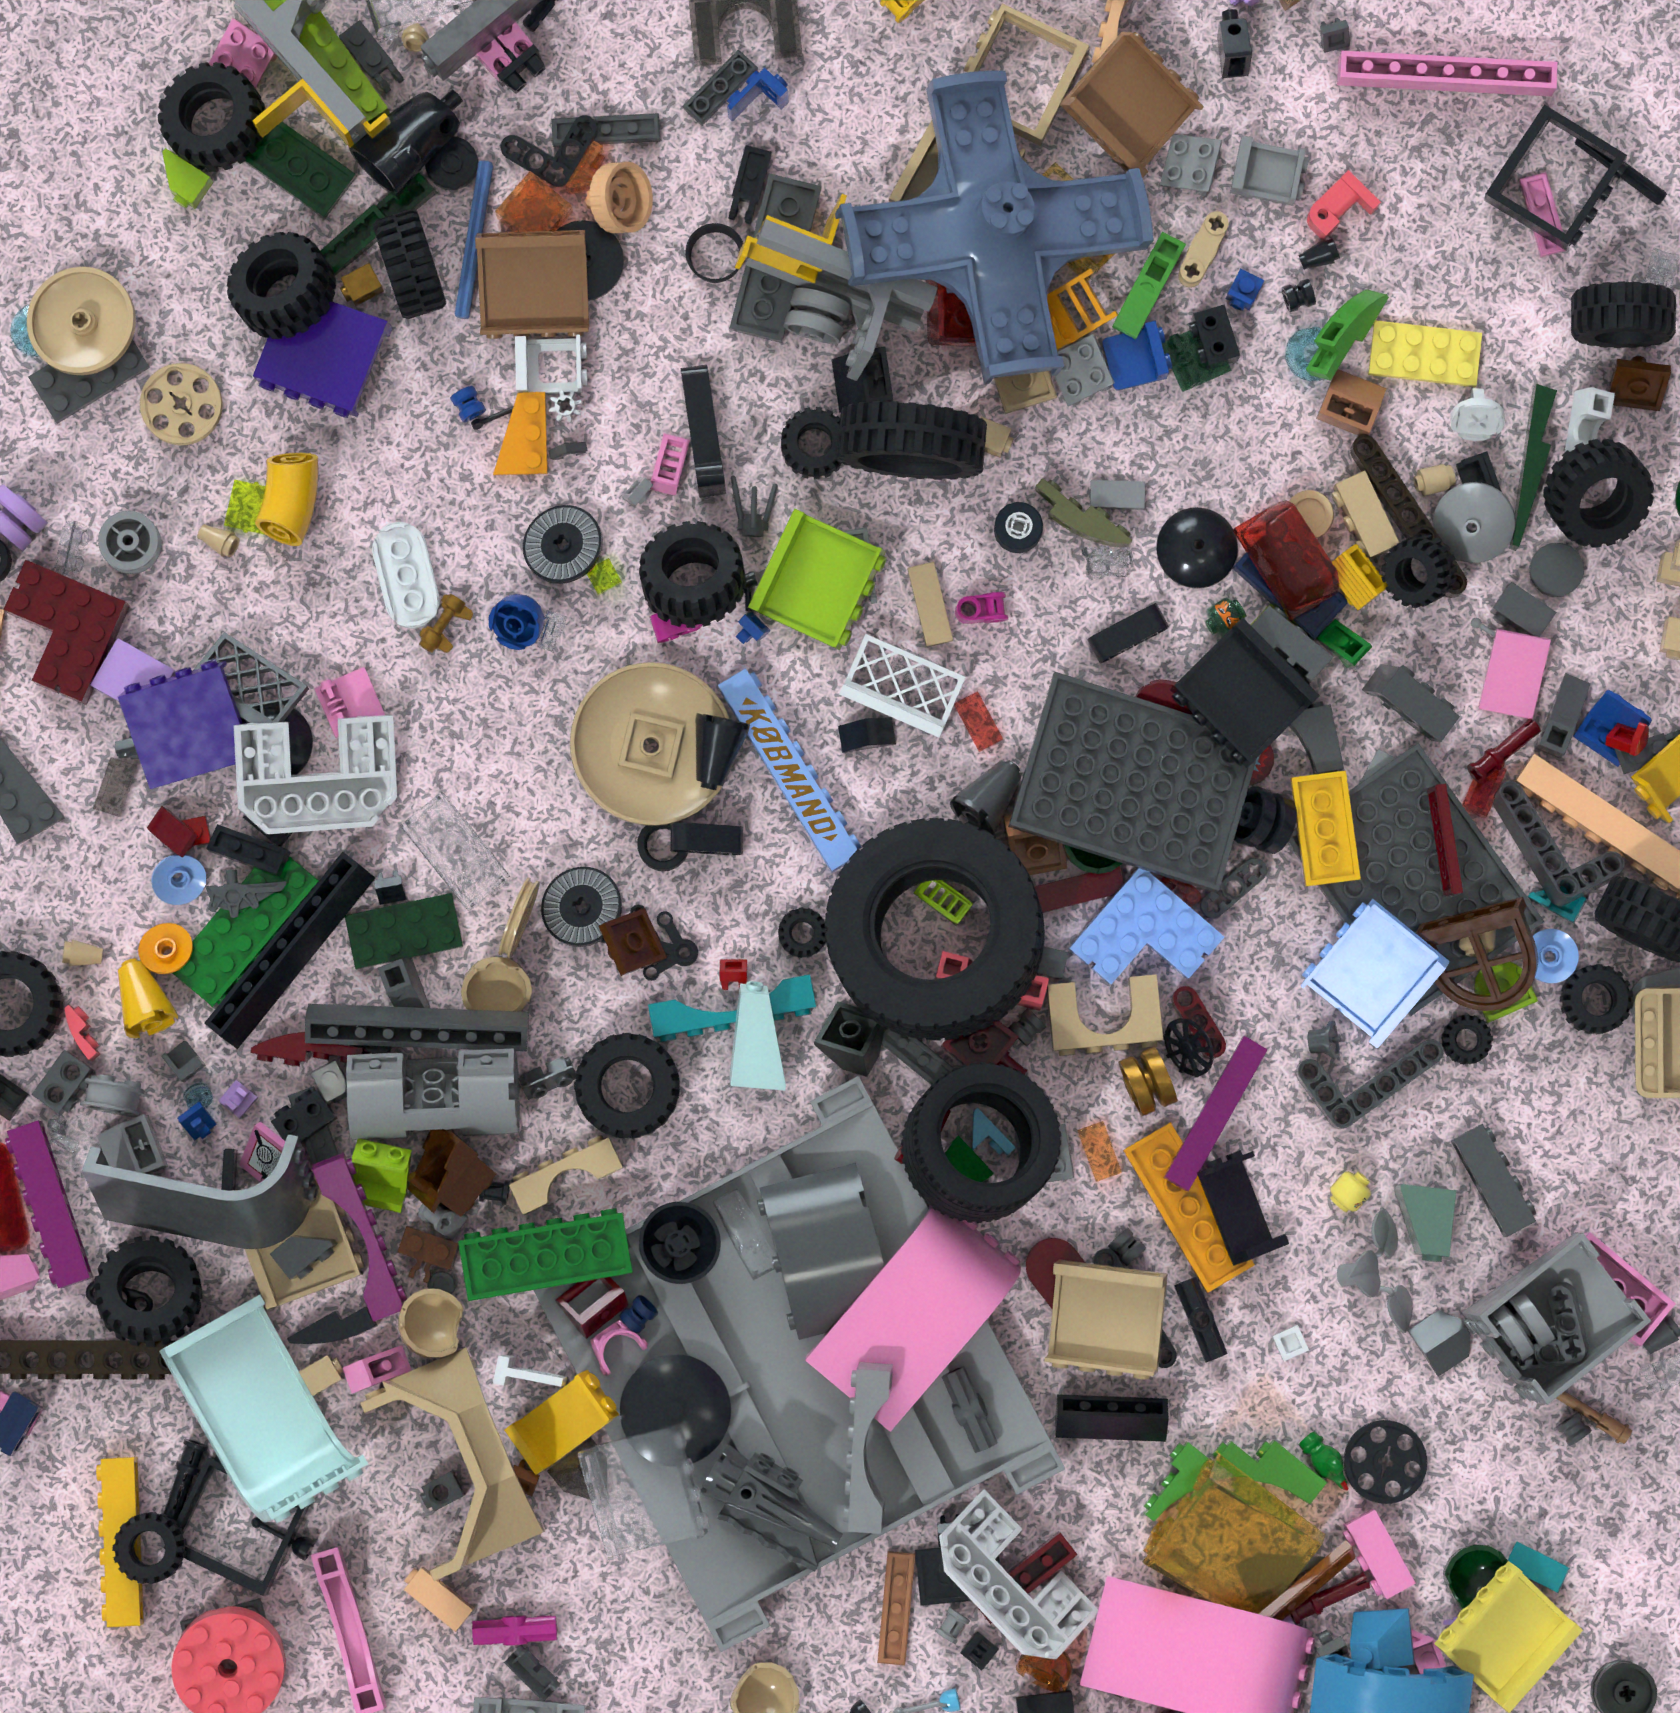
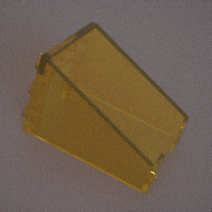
M1218 1453L1213 1460L1208 1458L1199 1470L1200 1473L1196 1477L1197 1481L1192 1487L1195 1489V1492L1190 1498L1185 1495L1176 1507L1179 1512L1174 1518L1168 1516L1164 1523L1159 1520L1150 1532L1151 1535L1146 1541L1147 1544L1143 1549L1146 1554L1142 1562L1213 1603L1259 1614L1284 1593L1321 1547L1326 1534Z

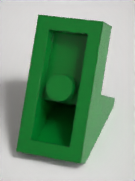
M1336 619L1317 637L1319 643L1337 655L1346 668L1354 667L1372 648L1369 642Z

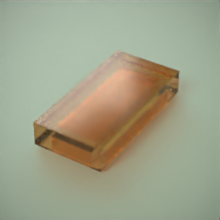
M1103 1121L1077 1130L1095 1182L1122 1173Z

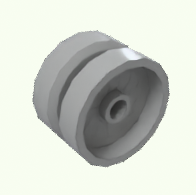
M795 288L790 303L796 310L787 312L784 328L796 335L827 344H839L844 328L838 322L847 320L851 305L839 297L822 291Z
M1520 1290L1508 1300L1515 1314H1512L1503 1304L1490 1314V1317L1506 1344L1524 1361L1535 1353L1534 1346L1528 1337L1529 1335L1542 1347L1553 1341L1555 1337L1526 1294Z

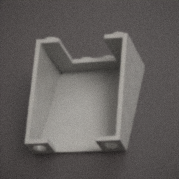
M1575 1232L1462 1312L1466 1318L1463 1323L1472 1334L1477 1333L1483 1340L1480 1343L1482 1348L1489 1356L1494 1355L1500 1362L1497 1367L1506 1378L1510 1376L1517 1384L1514 1386V1389L1524 1400L1527 1398L1529 1401L1548 1405L1651 1322L1635 1299L1627 1298L1597 1260L1600 1254L1584 1233ZM1559 1282L1571 1284L1576 1291L1589 1344L1587 1355L1577 1363L1528 1370L1516 1369L1509 1360V1353L1512 1348L1501 1337L1490 1314L1503 1304L1512 1314H1515L1508 1300L1522 1290L1541 1314L1554 1337H1557L1548 1294ZM1561 1290L1556 1295L1557 1298L1561 1297L1563 1299V1303L1568 1297ZM1565 1304L1559 1311L1566 1309ZM1562 1317V1324L1565 1328H1575L1576 1323L1572 1317ZM1577 1333L1572 1335V1340L1578 1335ZM1529 1335L1528 1337L1530 1341H1534L1533 1338ZM1574 1341L1569 1348L1574 1350L1576 1354L1581 1350L1580 1347H1575ZM1542 1347V1354L1545 1358H1555L1556 1353L1552 1347Z

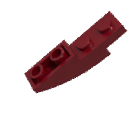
M298 1032L263 1041L251 1047L250 1053L257 1055L256 1060L273 1062V1058L284 1059L285 1065L300 1067L301 1062H308L309 1052H313L312 1058L329 1060L331 1055L340 1057V1062L347 1063V1055L365 1054V1049L339 1044L305 1043V1032Z

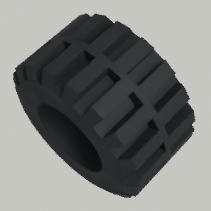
M808 407L804 408V411L801 413L797 411L792 419L789 418L787 420L786 426L782 430L781 451L782 456L785 458V463L788 467L792 468L794 473H800L803 478L807 479L808 476L814 477V480L820 479V476L827 478L831 476L833 471L837 472L840 469L842 463L836 457L840 417L838 415L835 417L833 412L828 409L827 412L823 411L822 407H816V410H811ZM811 429H819L827 433L831 439L830 450L820 457L805 455L799 448V439L804 432Z
M1421 534L1415 535L1393 546L1389 550L1390 553L1385 555L1383 560L1386 563L1381 566V571L1385 572V575L1382 576V581L1387 582L1388 587L1385 589L1388 593L1392 592L1394 594L1392 598L1395 601L1402 600L1401 605L1406 607L1409 605L1412 608L1424 607L1439 600L1453 588L1451 584L1455 583L1457 578L1453 575V573L1457 572V565H1453L1452 562L1456 559L1454 554L1450 555L1448 553L1450 548L1447 544L1441 545V539L1435 538L1432 540V535L1427 534L1424 536ZM1412 558L1419 560L1426 568V584L1418 581L1413 575L1411 569Z
M1596 964L1581 968L1568 977L1566 984L1561 989L1563 991L1562 996H1560V1002L1563 1004L1561 1008L1562 1014H1566V1021L1569 1024L1572 1023L1576 1030L1585 1031L1584 1033L1597 1035L1612 1031L1623 1024L1622 1022L1630 1015L1628 1013L1629 1010L1633 1007V1002H1631L1633 991L1629 990V981H1625L1622 977L1623 974L1620 971H1614V967ZM1593 983L1603 985L1611 996L1610 1009L1600 1016L1589 1013L1582 1003L1584 988Z
M143 1513L128 1519L126 1523L121 1525L120 1531L116 1533L114 1537L116 1541L112 1547V1551H115V1557L113 1558L115 1563L119 1564L120 1567L118 1569L120 1572L127 1575L126 1578L131 1581L136 1580L137 1583L153 1584L171 1577L183 1564L182 1560L186 1557L185 1545H187V1542L183 1538L182 1534L184 1532L182 1528L176 1525L177 1522L174 1519H169L168 1515L163 1513ZM146 1531H153L160 1535L165 1544L164 1557L161 1561L152 1565L141 1562L136 1556L134 1549L137 1537Z

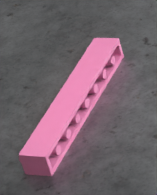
M1341 51L1338 58L1337 85L1552 97L1557 88L1558 62Z

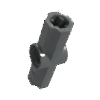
M965 1367L955 1369L943 1375L942 1379L953 1402L952 1409L959 1425L964 1427L974 1452H981L996 1445L998 1442L986 1417L988 1413L985 1403L980 1394L975 1392Z

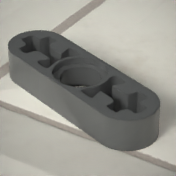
M1258 858L1247 860L1221 883V893L1230 903L1226 905L1223 900L1217 906L1219 912L1216 913L1213 910L1208 912L1206 910L1208 907L1206 901L1210 899L1213 902L1220 897L1219 894L1211 891L1200 903L1202 914L1210 919L1221 916L1265 878L1267 874L1266 864ZM1249 864L1252 866L1258 864L1261 867L1259 870L1261 876L1253 875L1247 882L1251 883V885L1247 887L1245 881L1237 876V874L1241 872L1242 876H1245L1250 871ZM1229 881H1237L1241 885L1239 895L1231 896L1226 892V884Z

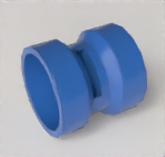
M474 386L463 388L450 397L453 405L458 407L460 411L459 416L462 422L471 421L486 411L483 403L477 399L478 393Z

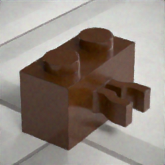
M406 1226L397 1252L417 1260V1263L409 1272L408 1277L414 1278L416 1271L421 1269L423 1262H426L423 1282L429 1284L431 1278L430 1267L432 1265L448 1270L453 1269L459 1251V1244Z

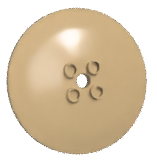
M653 662L638 663L617 669L597 682L585 695L576 711L571 727V760L581 786L589 797L603 810L633 824L648 826L667 825L696 814L712 801L722 786L717 785V790L700 787L701 782L696 780L695 718L696 714L700 713L729 719L723 703L704 681L694 674L673 665ZM646 739H654L658 743V750L655 753H648L644 750L643 742Z

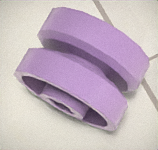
M2 484L0 486V504L4 508L0 511V533L23 552L32 540L21 527L25 525L34 533H40L48 522L35 512L37 509L18 493L14 494Z

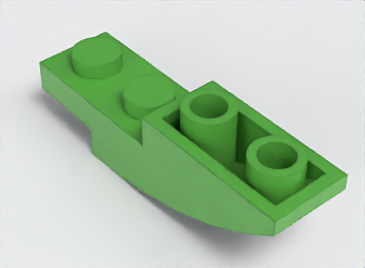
M1164 232L1161 233L1112 326L1114 329L1134 339L1138 337L1186 245L1185 243Z
M1366 289L1341 306L1314 340L1319 348L1305 370L1311 376L1331 381L1354 341L1363 342L1387 302L1388 295Z

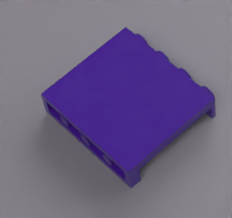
M329 302L330 308L328 312L321 315V321L316 325L313 323L309 326L308 331L304 333L298 332L295 337L286 338L285 336H282V339H272L270 336L267 338L253 377L260 382L259 387L274 392L275 388L284 391V396L298 401L300 397L309 400V405L319 409L327 406L334 409V414L344 418H348L349 415L358 418L357 404L384 336L390 337L393 327L384 319L335 302Z
M216 659L200 664V669L193 671L190 667L183 668L175 672L176 676L166 679L165 675H160L150 679V684L140 686L139 682L125 686V691L118 696L150 789L236 764L234 725L243 723L223 669L227 665L226 661L217 663Z

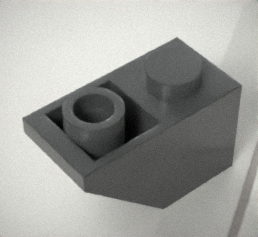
M295 1235L288 1238L270 1255L290 1280L297 1277L301 1280L313 1271L311 1265L318 1259L324 1262L334 1254L332 1248L338 1243L335 1239Z

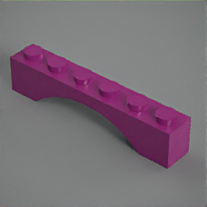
M341 1153L313 1164L312 1170L322 1195L337 1203L350 1215L364 1238L368 1251L369 1271L363 1291V1298L373 1322L400 1312L404 1301L407 1300V1296L403 1286H397L393 1277L397 1275L395 1265L392 1259L387 1261L383 1252L387 1250L385 1240L382 1234L377 1236L373 1226L377 1224L372 1209L367 1210L363 1200L367 1199L362 1184L357 1185L353 1175L357 1174L352 1159H346L345 1154Z

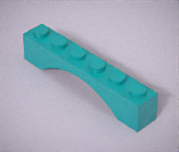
M810 974L783 979L769 993L774 1021L784 1020V1014L794 1012L795 1017L811 1015V1009H816ZM677 1000L648 1004L654 1038H660V1042L676 1040V1034L686 1032L687 1037L703 1035V1029L713 1027L714 1032L726 1031L731 1029L730 1024L736 1023L737 1010L727 1012L701 1011L686 1006Z

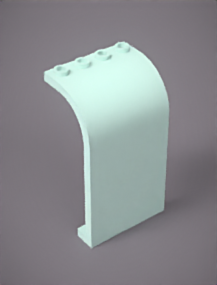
M258 1295L168 1345L159 1352L244 1502L261 1521L268 1522L274 1519L278 1523L291 1516L289 1510L299 1505L300 1509H303L315 1502L314 1495L321 1491L327 1495L339 1488L340 1486L337 1482L347 1477L351 1481L362 1475L364 1472L361 1468L368 1465V1462L364 1455L358 1457L351 1455L335 1436L264 1310L263 1305H265V1302L261 1295Z

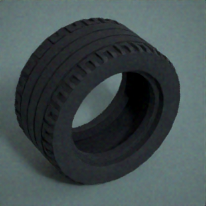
M981 1062L980 1064L971 1063L969 1066L963 1065L961 1068H955L951 1072H947L932 1084L909 1113L908 1119L904 1124L905 1129L902 1131L903 1139L901 1140L902 1162L905 1164L904 1170L908 1173L909 1182L912 1183L914 1190L918 1191L920 1198L922 1197L925 1203L933 1206L932 1208L935 1211H940V1214H946L949 1218H955L958 1221L966 1220L968 1223L975 1221L977 1223H982L983 1221L991 1222L993 1219L997 1221L1016 1212L1030 1201L1045 1186L1054 1173L1055 1165L1059 1161L1057 1157L1060 1155L1059 1147L1062 1142L1060 1140L1061 1131H1059L1060 1122H1058L1057 1113L1054 1112V1106L1050 1103L1049 1097L1043 1093V1089L1039 1088L1036 1082H1032L1022 1072L1015 1071L1013 1068L1005 1067L1002 1064L995 1065L991 1062L989 1064ZM975 1103L991 1107L1004 1115L1014 1127L1020 1143V1160L1013 1177L1001 1182L983 1183L969 1179L957 1171L946 1157L941 1142V1126L946 1112L962 1104Z

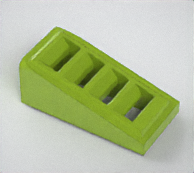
M942 880L921 883L913 894L955 926L960 923L974 904ZM933 881L937 885L927 897L923 893ZM943 888L945 892L937 903L934 902L932 899ZM951 894L954 898L944 909L941 905ZM960 901L962 906L955 915H952L950 911Z

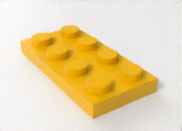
M1346 771L1290 778L1293 801L1297 809L1296 824L1305 887L1360 880Z

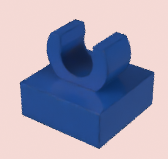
M749 612L738 621L743 629L736 635V638L742 644L747 643L752 638L758 641L763 639L771 630L753 612Z
M200 1101L177 1117L180 1124L194 1141L199 1137L204 1139L211 1133L210 1129L217 1125Z

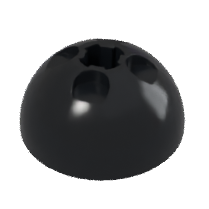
M671 1202L658 1207L646 1218L639 1233L638 1245L640 1256L647 1269L653 1275L668 1283L687 1284L701 1279L714 1267L719 1257L721 1239L715 1221L705 1210L688 1202Z

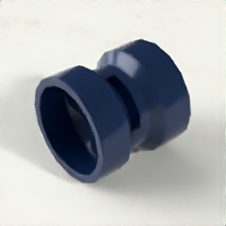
M638 1295L633 1300V1305L630 1308H625L619 1315L623 1323L637 1334L645 1328V1323L648 1320H653L658 1315L656 1307L642 1295Z

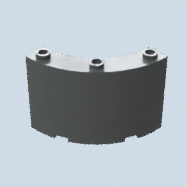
M856 1163L759 1188L762 1198L757 1200L761 1216L766 1215L777 1254V1256L772 1257L776 1273H782L791 1313L786 1314L790 1330L796 1329L799 1340L828 1333L884 1267L869 1206L866 1204L864 1188Z

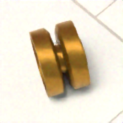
M1155 1046L1141 1052L1140 1058L1143 1070L1133 1056L1118 1062L1126 1090L1141 1117L1155 1111L1156 1104L1153 1093L1163 1107L1178 1102L1168 1071Z

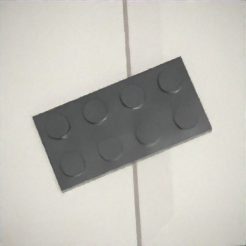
M132 339L130 346L123 356L112 366L98 373L71 375L58 371L48 364L28 376L58 424L150 367Z

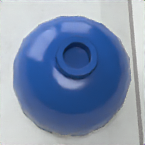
M512 594L504 597L492 608L489 615V628L491 631L494 630V633L498 636L496 640L505 647L514 650H523L527 646H532L539 639L545 626V618L541 606L535 599L522 594Z

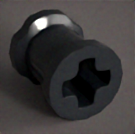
M505 1180L504 1183L492 1181L491 1185L479 1195V1201L483 1202L486 1199L500 1201L502 1205H507L510 1181Z

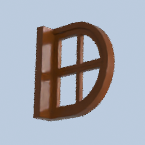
M1523 897L1420 924L1416 934L1437 951L1436 945L1469 937L1478 963L1449 971L1445 969L1435 981L1437 987L1452 1001L1474 1010L1493 1011L1514 1004L1529 990L1538 969V951L1524 915L1527 906ZM1512 925L1521 952L1489 960L1479 934ZM1523 959V969L1519 979L1509 989L1501 992L1492 966ZM1481 970L1491 995L1469 992L1457 985L1451 977Z

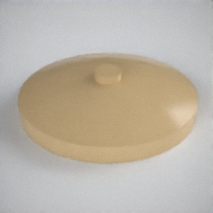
M91 267L65 269L48 278L34 294L27 313V332L34 350L51 367L71 375H90L112 366L130 346L136 327L135 308L129 293L113 276Z

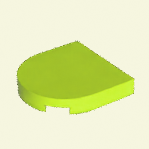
M1512 962L1492 966L1501 992L1513 986L1522 973V968ZM1479 970L1480 972L1477 973L1476 980H1474V993L1491 995L1483 973ZM1531 986L1526 994L1514 1004L1499 1010L1482 1011L1486 1022L1490 1023L1537 1002L1538 999Z

